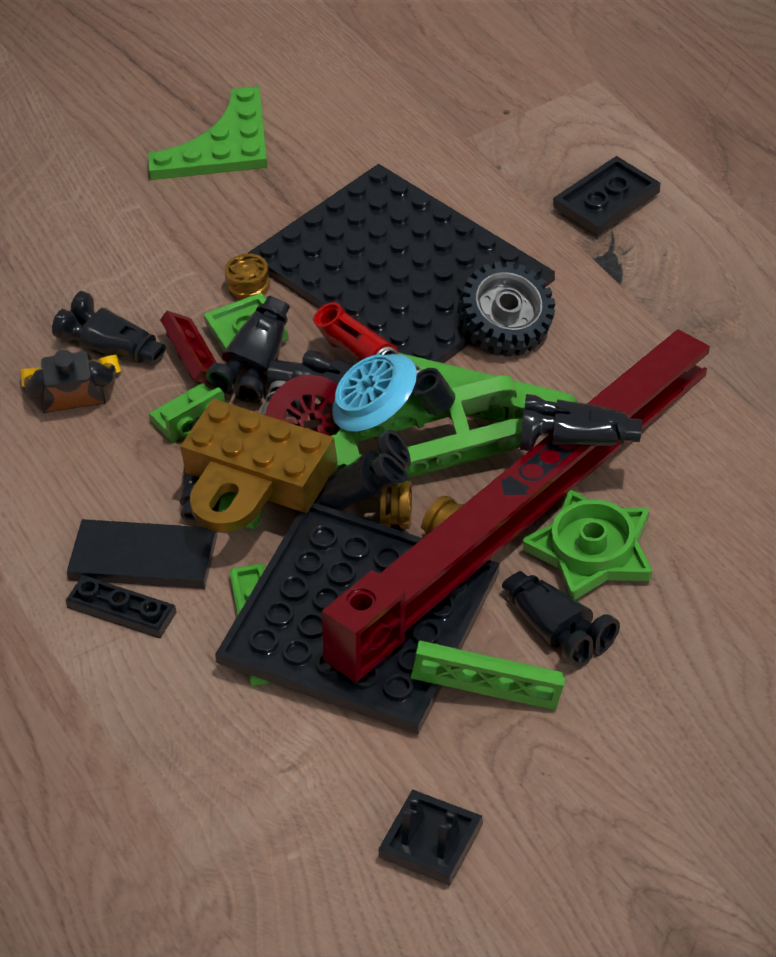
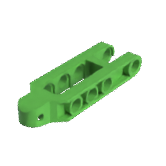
M500 375L451 388L456 398L454 404L449 410L440 415L428 414L416 398L407 400L389 419L373 428L363 431H347L340 428L336 435L331 436L335 440L338 465L332 474L361 456L357 447L361 440L380 436L387 430L399 431L414 426L422 428L425 423L447 417L453 421L456 434L407 447L411 457V465L405 468L408 478L520 448L523 419L506 420L473 430L469 429L466 415L489 410V406L506 402L513 396L516 398L517 392L513 379L507 375Z

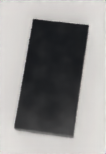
M82 519L67 568V576L70 580H79L82 575L103 582L205 589L218 535L215 531L197 526Z

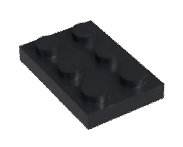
M615 156L553 198V207L595 235H598L660 192L661 183L620 157Z

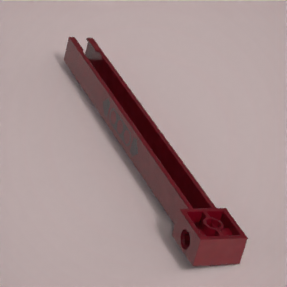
M677 329L587 404L627 413V418L642 419L641 430H643L706 376L707 368H701L696 364L709 354L710 346ZM549 434L384 571L378 574L371 570L322 610L323 661L357 683L405 642V631L623 447L619 445L620 440H618L615 446L552 445V434Z

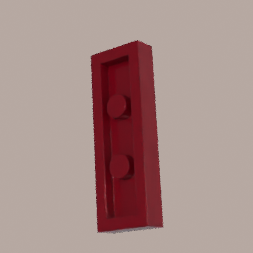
M166 311L160 321L167 332V337L176 347L179 358L184 361L189 370V376L198 384L212 385L206 379L205 374L209 366L217 362L194 322L189 317Z

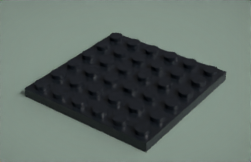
M313 503L307 513L299 511L215 653L216 663L418 734L443 686L411 679L418 642L420 640L461 650L499 574L500 563L491 560L487 561L405 631V642L355 683L323 661L322 610L371 570L378 574L384 571L423 538Z

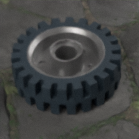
M501 261L494 262L492 267L489 264L483 265L480 270L476 269L471 277H468L460 294L457 313H459V324H463L462 331L464 334L471 333V342L476 344L480 340L482 342L480 348L484 351H487L490 346L493 347L492 354L499 355L501 350H504L505 356H512L515 350L517 355L525 354L527 349L530 352L535 349L537 344L539 345L543 341L555 314V300L551 298L552 291L550 287L545 288L546 281L543 278L535 280L537 276L535 271L531 270L527 274L524 272L526 268L524 265L519 264L518 268L514 269L513 262L506 261L505 266L502 267Z

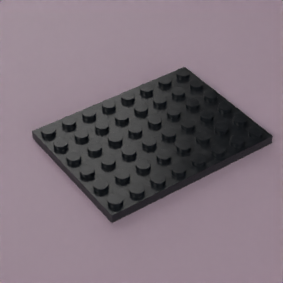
M377 164L248 252V254L259 255L265 259L268 264V275L318 309L331 302L339 303L348 315L397 347L399 353L440 363L447 362L472 343L470 341L471 333L465 335L462 331L463 324H459L457 306L468 277H471L476 269L480 270L485 264H489L492 267L493 263L501 261V265L504 267L506 261L513 262L514 269H517L519 264L526 266L524 272L527 274L531 270L537 273L535 280L543 278L546 281L545 287L555 280V271L380 164Z

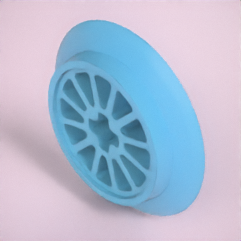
M378 354L367 357L352 366L341 378L336 388L332 407L335 423L347 431H363L389 419L404 405L414 389L417 372L413 361L400 354Z

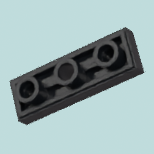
M85 575L81 576L65 600L69 609L157 638L162 637L177 613L174 604Z

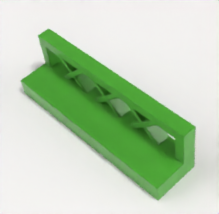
M420 640L411 679L555 711L565 682L563 672Z

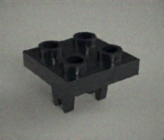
M412 789L378 849L379 858L450 885L483 825L482 815Z

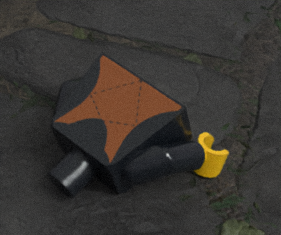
M60 350L54 356L41 359V369H20L21 387H25L28 395L32 397L42 396L44 413L105 404L103 387L111 384L115 374L121 372L117 354L99 358V362L92 360L88 352L71 353L68 350Z

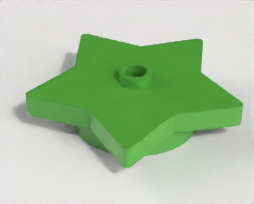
M570 490L562 510L557 514L553 523L523 539V550L557 567L569 596L575 600L607 580L651 581L652 568L639 545L640 538L649 519V509L621 508L608 501L587 499L579 493Z

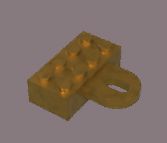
M214 398L180 445L185 472L200 477L190 494L193 516L202 527L215 532H231L247 526L257 517L267 500L307 513L326 484L329 476H331L338 465L334 437ZM224 493H237L226 510L221 512L212 510Z

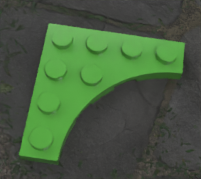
M259 86L231 89L230 102L223 116L213 127L197 138L173 148L148 152L150 179L157 180L268 168Z

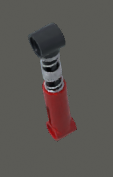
M331 302L325 304L314 315L313 323L332 347H340L358 361L378 354H399L397 347L348 315L339 303ZM414 363L417 376L412 396L421 403L428 414L440 415L445 413L454 404L456 399L455 393L438 369L426 368L422 370Z

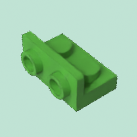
M201 383L149 413L150 421L173 444L189 434L192 422L202 415L213 398L225 402L224 393L219 387L211 391L204 383Z

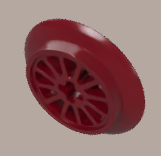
M302 375L292 378L281 385L273 394L267 406L266 416L304 427L303 422L308 420L309 415L310 420H316L317 426L312 428L313 431L331 436L324 428L334 429V435H336L340 427L336 423H326L325 419L333 416L332 407L338 384L328 378L317 375ZM302 396L308 397L307 407L302 399ZM315 397L321 400L316 409ZM294 400L297 404L299 411L291 406V403ZM327 404L331 412L322 415V411ZM286 411L295 417L296 420L285 419Z

